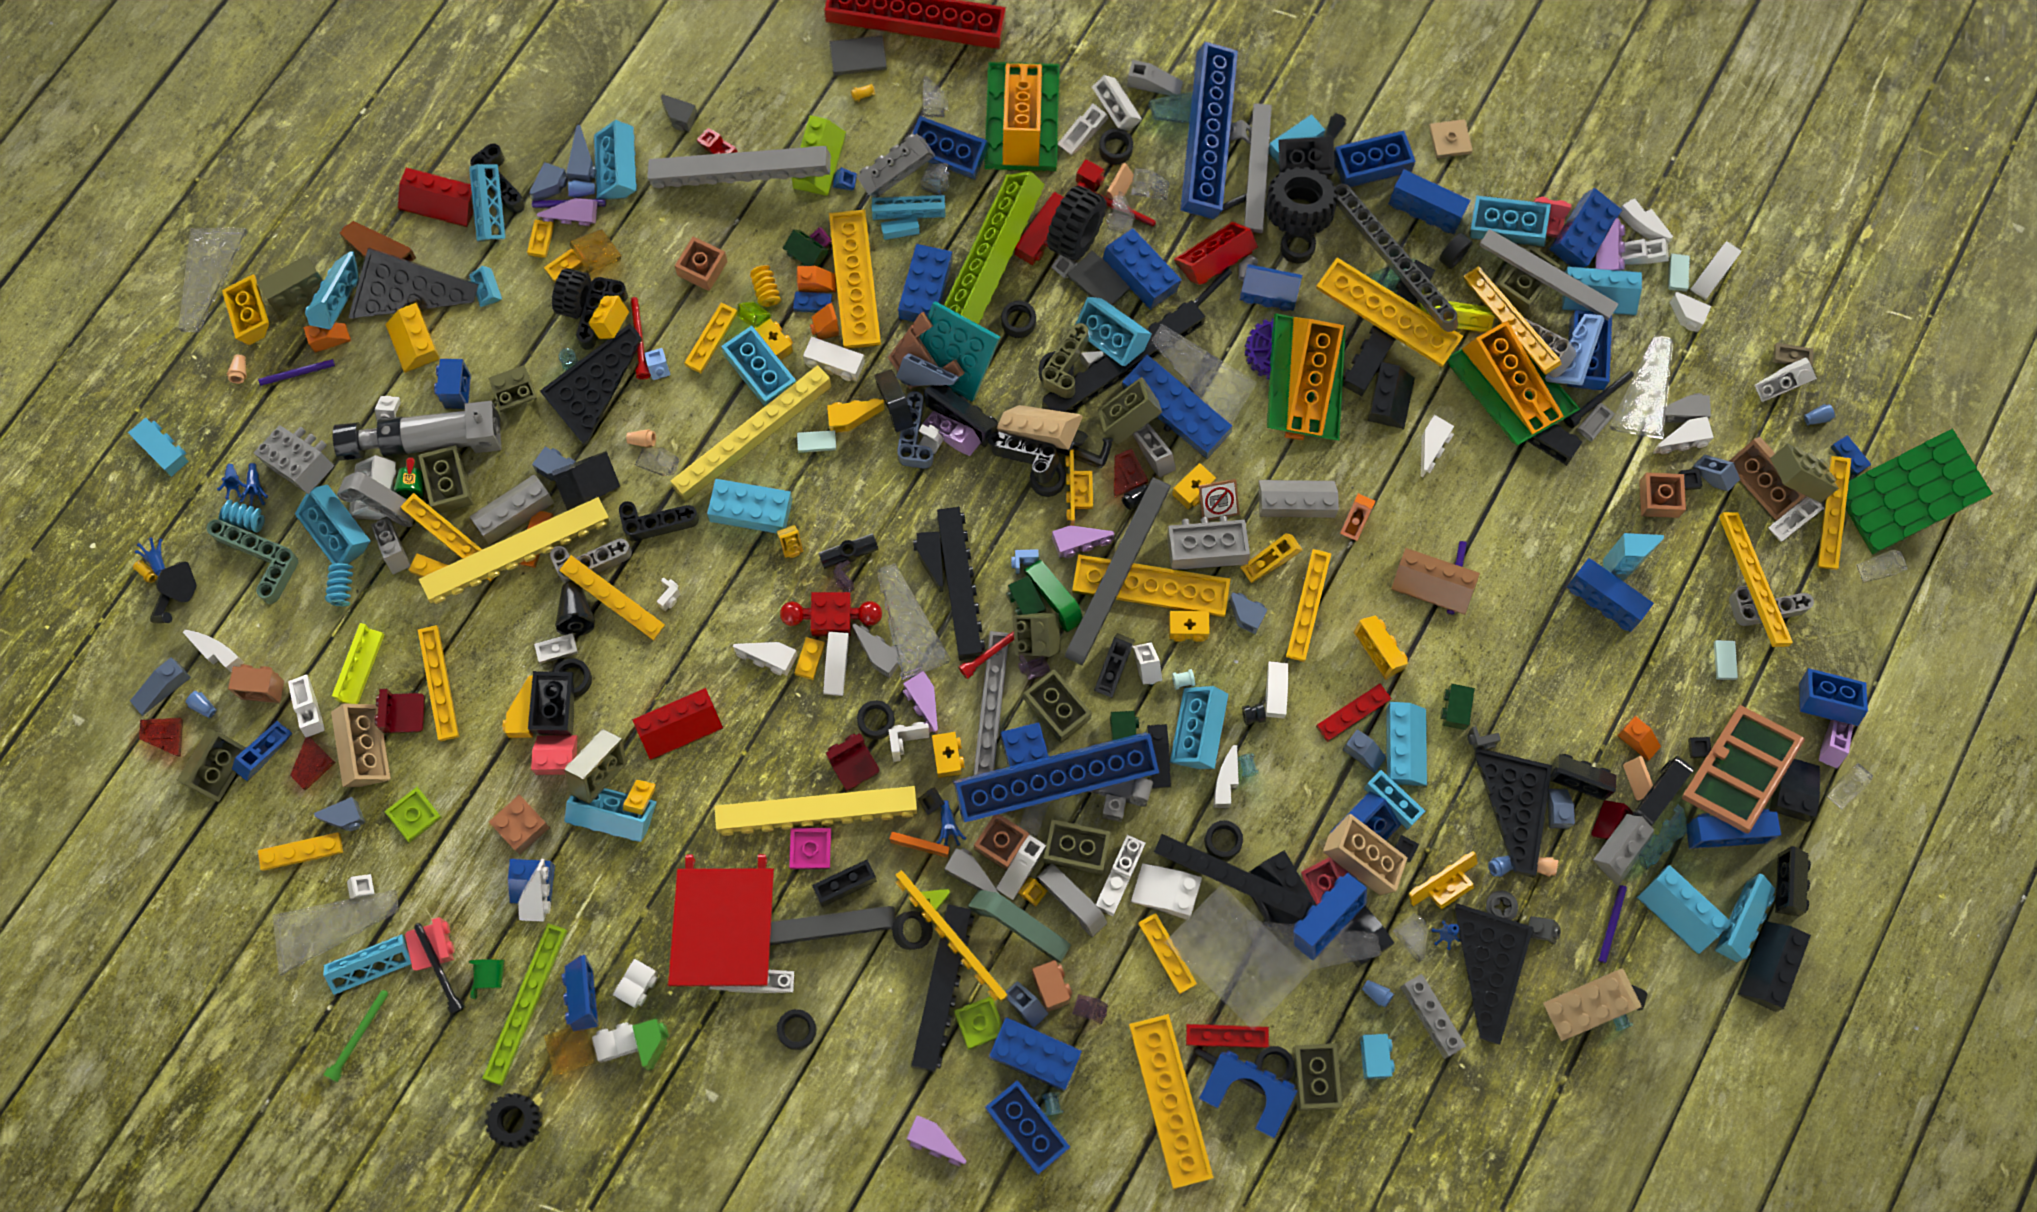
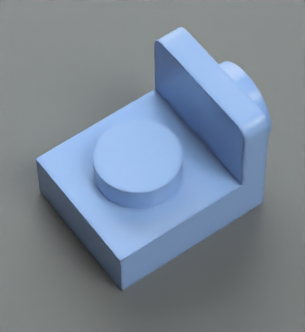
M663 348L644 353L652 380L670 376Z
M1038 549L1015 550V557H1011L1012 568H1015L1016 574H1020V563L1030 566L1038 561Z

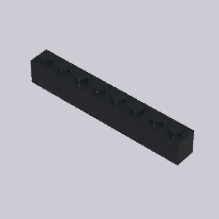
M1415 260L1414 263L1431 281L1435 269ZM1399 280L1395 288L1398 290L1396 294L1416 306L1418 300L1405 284ZM1375 325L1372 326L1369 332L1371 334L1369 340L1365 338L1360 347L1362 349L1360 355L1356 354L1351 362L1353 367L1351 370L1347 369L1343 375L1345 380L1343 387L1361 397L1364 395L1381 362L1384 361L1396 340Z
M960 506L937 509L959 661L975 659L982 654V651H985L984 639L980 640L979 633L982 632L981 621H977L976 614H980L978 602L974 603L973 597L977 596L976 585L971 584L974 572L973 566L969 567L968 560H971L970 548L966 549L965 542H968L967 530L963 531L962 525L966 524L965 514L960 512Z
M1161 834L1154 853L1300 919L1306 918L1313 902L1306 897L1164 834Z
M948 904L944 920L968 948L970 935H967L968 927L972 928L975 916L971 915V909ZM945 936L943 938L940 937L911 1063L912 1068L936 1073L937 1068L941 1069L943 1056H940L941 1048L946 1047L948 1036L944 1035L946 1027L950 1028L951 1025L950 1007H955L957 995H953L955 987L959 988L961 975H958L959 967L964 966L961 962L963 957L958 952L956 954L953 953L947 945L950 942Z

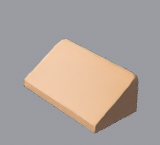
M1126 163L1122 164L1107 190V198L1118 203L1122 201L1134 180V175Z
M1639 756L1623 764L1637 801L1642 800L1653 786L1642 756Z

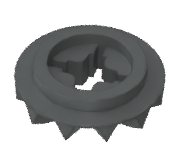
M1496 891L1488 897L1485 908L1490 914L1513 920L1518 913V902L1511 893ZM1500 901L1504 906H1510L1504 909L1503 913L1500 909L1494 908L1500 904Z

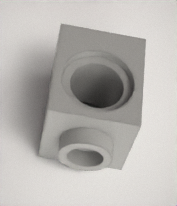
M1107 794L1102 819L1122 822L1126 798Z

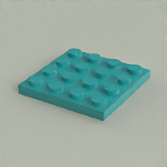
M935 301L932 303L927 316L933 326L922 333L919 339L938 367L942 368L956 359L965 374L960 376L956 383L948 386L953 392L964 396L972 402L976 398L1001 337Z

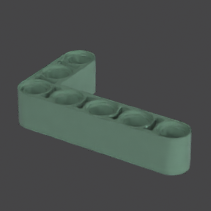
M218 519L210 521L207 524V532L216 541L270 563L257 586L256 592L267 604L277 602L298 565L297 556L287 547ZM222 528L220 532L216 533L217 529ZM239 535L236 540L232 541L234 536ZM256 542L253 547H250L251 543ZM273 549L272 553L266 555L268 550ZM287 556H290L288 561L283 562ZM281 573L278 578L274 579L276 574ZM268 590H272L269 595L265 596Z
M978 889L968 905V908L974 913L997 920L1059 963L1063 961L1071 947V944L996 892Z

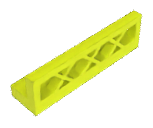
M1448 301L1457 312L1458 329L1487 332L1492 329L1495 315L1487 306ZM1418 302L1419 309L1429 314L1422 304Z
M359 624L332 694L338 702L344 704L359 703L384 638L383 632L369 629L366 624Z

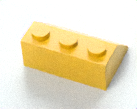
M252 274L222 290L235 338L248 345L265 338L269 326L256 276Z
M417 303L398 309L385 325L404 373L439 360L440 357Z
M1376 615L1359 621L1354 634L1384 679L1387 680L1404 670L1408 665V658L1396 646L1395 638L1386 631L1385 623L1378 619Z

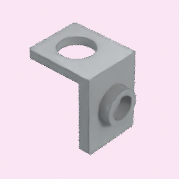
M1243 120L1231 123L1229 142L1242 138L1250 144L1252 127ZM1246 129L1249 131L1250 138L1246 134Z

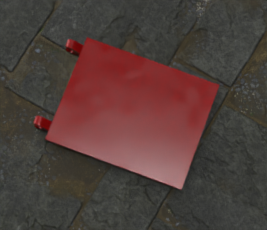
M687 854L685 856V869H677L668 986H768L774 868H767L766 854L758 855V868L694 869L695 858L693 854Z

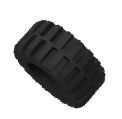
M1294 167L1293 170L1289 168L1284 170L1283 173L1280 172L1271 180L1265 211L1269 220H1271L1275 227L1278 226L1279 230L1287 231L1290 235L1298 234V236H1304L1308 234V236H1311L1315 232H1322L1333 221L1338 201L1337 189L1331 179L1328 180L1325 174H1320L1315 169L1312 171L1306 167L1304 169ZM1292 199H1302L1312 204H1299L1292 201Z
M1082 186L1072 187L1061 200L1055 215L1052 217L1047 234V246L1049 249L1072 261L1081 259L1090 249L1103 223L1106 210L1104 197Z

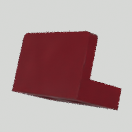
M1605 800L1591 835L1595 838L1608 840L1627 814L1632 815L1633 811L1625 803Z

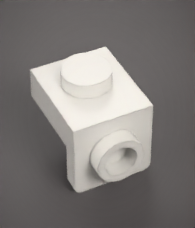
M380 397L375 408L377 421L383 418L396 417L400 406L399 397Z
M922 424L919 432L924 435L919 445L930 447L933 454L937 452L944 438L938 433L940 430L932 425L927 427Z
M662 578L661 582L667 590L657 600V603L663 611H666L676 604L680 592L678 590L679 586L670 579L668 581Z

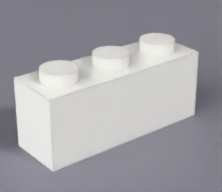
M1103 75L1092 86L1119 129L1130 131L1142 120L1115 78Z
M811 337L803 355L804 363L808 367L813 369L818 365L825 373L839 375L847 381L853 380L857 382L865 363L863 354Z

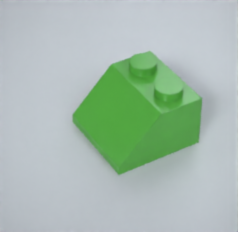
M657 1018L632 1026L642 1067L648 1071L653 1070L668 1044L666 1040L669 1037L667 1026Z

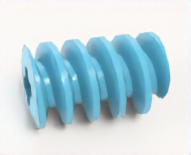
M230 499L226 501L219 513V520L239 528L252 530L256 533L262 529L265 518L264 515H261V509L257 508L254 511L253 506H249L247 509L246 504L241 506L239 502L233 504V501Z
M335 563L328 567L329 573L327 578L329 580L326 583L328 587L326 588L327 595L325 596V600L335 606H350V602L345 601V599L351 598V595L346 592L351 591L352 588L346 586V584H352V580L347 577L353 576V573L348 571L353 569V566Z

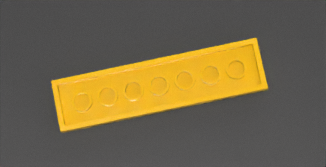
M865 209L829 213L843 346L846 349L879 346L881 341Z
M1339 258L1335 259L1316 286V289L1440 367L1444 366L1463 338V335L1455 330L1452 332L1444 331L1431 315Z
M1078 554L1072 593L1094 596L1111 559ZM1133 563L1116 600L1182 611H1209V615L1225 617L1230 579Z
M1169 1014L1129 1024L1172 1189L1213 1179Z

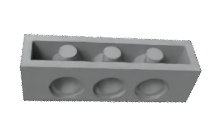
M1422 974L1400 987L1444 1059L1466 1047Z

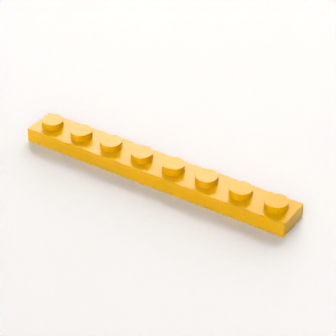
M1479 266L1463 276L1464 281L1501 324L1508 321L1526 353L1545 375L1562 365L1557 355Z
M1723 512L1719 519L1772 647H1789L1793 643L1739 512Z
M902 870L895 875L897 879L895 883L902 892L905 890L910 895L908 899L915 907L919 905L923 910L922 916L928 923L932 921L935 924L936 928L934 930L941 938L946 937L950 942L947 945L953 953L956 954L958 952L963 957L961 962L968 970L970 968L976 973L974 975L975 979L981 985L985 984L990 989L987 992L994 1001L998 999L1002 1003L1007 998L1005 991Z

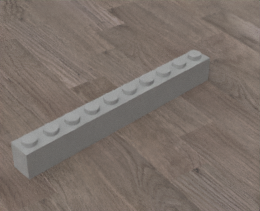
M827 146L649 159L647 179L653 187L664 188L667 186L681 187L682 185H713L722 182L734 183L736 181H767L790 177H821L823 175H830L831 155Z

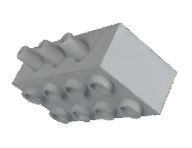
M910 134L900 146L898 144L893 146L889 150V154L879 156L875 159V164L870 167L866 166L859 171L860 174L856 177L868 195L878 198L935 157V154L923 137L918 134Z
M279 425L258 446L254 454L267 467L309 494L334 467L321 453L327 444L321 440L315 447H312L311 444L316 440L313 434H310L303 441L300 438L305 434V429L299 427L293 434Z
M1221 516L1219 518L1220 522H1208V518L1203 517L1201 518V523L1189 524V519H1183L1182 525L1168 526L1167 541L1171 569L1183 570L1248 564L1250 551L1245 520L1227 521V516Z

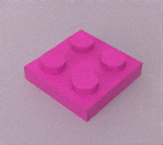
M791 828L789 868L830 869L831 828Z

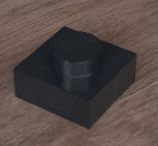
M1699 469L1680 470L1678 473L1684 474L1685 490H1695L1703 487Z
M1690 737L1688 739L1690 758H1706L1711 751L1710 737Z
M935 787L929 789L918 798L927 815L933 814L945 804Z
M1401 835L1394 848L1407 857L1406 862L1410 863L1419 844Z

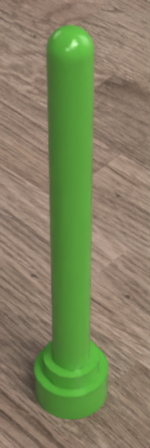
M382 990L336 1063L331 1065L330 1068L327 1067L323 1075L338 1083L342 1077V1067L387 998L388 992L386 990Z

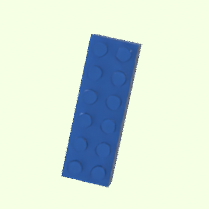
M1148 355L1122 381L1123 389H1126L1139 378H1144L1158 399L1162 413L1157 418L1170 426L1171 430L1206 459L1232 433L1233 425Z

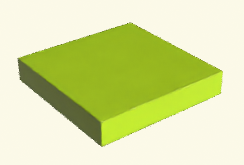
M418 787L384 811L409 843L442 818Z
M991 996L954 1010L968 1050L997 1039L1003 1024Z

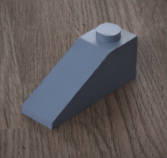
M577 125L566 174L569 182L577 180L591 183L592 178L596 176V167L593 166L581 126Z
M910 353L903 357L896 378L900 379L903 384L912 386L953 385L959 380V376Z
M171 657L154 670L130 702L143 716L191 677Z

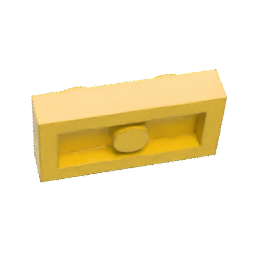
M535 219L527 250L528 256L547 258L554 229L553 222Z
M573 247L546 265L544 269L551 279L556 282L563 269L570 268L576 270L586 262L576 248Z
M417 553L409 568V572L424 577L448 565Z
M806 637L794 672L795 675L814 680L825 642Z
M636 779L623 804V811L643 815L655 791L656 784Z

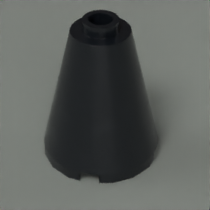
M567 581L561 589L555 623L556 630L561 635L579 633V636H582L594 629L595 619L583 588L573 581Z

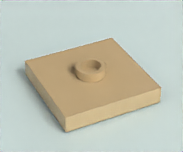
M1465 119L1429 125L1436 158L1472 153L1473 150Z

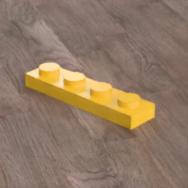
M720 303L684 362L686 367L702 374L737 316L738 311Z
M339 832L258 850L260 870L262 871L343 853L341 834Z
M1155 913L1138 922L1139 927L1177 993L1180 995L1196 986L1197 983L1158 915Z

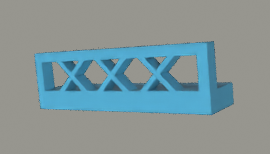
M498 164L470 166L477 241L505 239ZM485 169H492L493 177L491 180L485 176ZM489 187L495 191V196L492 199L487 195ZM491 205L497 210L495 217L489 213ZM493 224L498 227L499 235H492L491 226Z
M945 195L872 198L873 220L945 217Z
M403 934L324 965V977L333 995L410 965L411 960L406 949V940ZM403 953L405 960L400 962L392 960L394 955ZM378 961L386 963L384 968L380 970L374 969L372 966ZM358 969L366 971L365 975L360 978L352 976L354 971ZM338 977L346 979L345 984L337 987L333 982V979Z

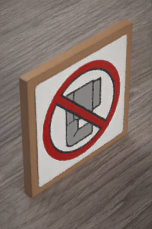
M1236 479L1198 486L1202 518L1207 517L1208 520L1219 519L1221 516L1240 515Z

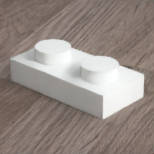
M573 633L534 644L540 664L578 654Z

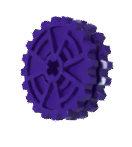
M1274 318L1270 322L1267 319L1263 320L1262 325L1258 323L1255 325V330L1251 329L1244 352L1245 356H1248L1247 364H1252L1251 370H1257L1260 377L1265 375L1268 380H1270L1271 371L1270 362Z

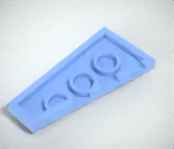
M1584 314L1572 333L1573 337L1570 340V344L1576 350L1575 359L1561 376L1554 378L1547 374L1545 377L1547 382L1583 385L1604 322L1602 315Z

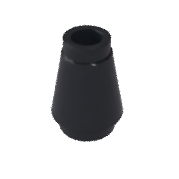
M1338 113L1330 116L1324 136L1333 135L1335 140L1346 126V118Z
M1142 485L1124 493V496L1121 498L1124 506L1129 510L1132 508L1136 509L1148 487Z

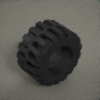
M565 268L561 271L552 293V309L554 313L575 319L581 317L591 284V277L588 273L570 268Z
M508 1093L504 1097L496 1098L497 1102H492L490 1105L492 1107L491 1110L486 1112L488 1119H485V1124L488 1126L486 1131L490 1134L489 1137L496 1141L497 1144L508 1148L527 1146L528 1142H533L535 1140L533 1137L535 1135L538 1136L540 1132L538 1129L542 1127V1122H540L542 1113L539 1112V1106L532 1099L518 1093ZM518 1108L524 1113V1124L517 1132L508 1133L503 1126L504 1117L510 1110Z

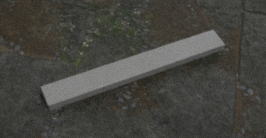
M1254 103L1244 226L1251 228L1252 232L1262 233L1272 105Z
M1491 229L1488 230L1479 244L1480 247L1595 314L1602 315L1606 320L1610 319L1618 306V303Z
M990 631L988 649L1009 635V633ZM1008 645L986 662L973 776L994 771Z

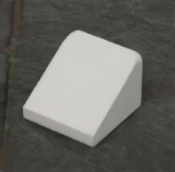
M1103 351L1081 353L1080 361L1088 370L1092 363H1098L1103 360L1104 353Z
M371 875L350 877L347 881L350 900L374 895Z

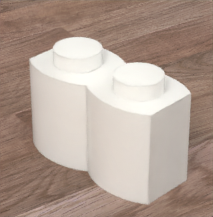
M634 959L613 995L634 1008H637L638 1005L642 1006L647 998L646 991L649 987L653 988L658 980V977H656L658 972Z
M622 1023L617 1025V1029L613 1031L603 1029L596 1032V1036H593L592 1040L597 1059L600 1063L638 1051L632 1028L633 1025Z

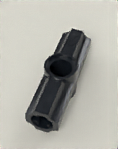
M872 533L853 541L845 540L839 546L819 552L818 554L823 568L827 569L843 562H853L857 557L879 549ZM850 548L853 550L851 554L844 553L846 549Z

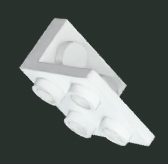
M917 722L909 727L896 725L892 727L893 729H889L893 762L901 761L900 755H904L903 741L930 737L928 724Z

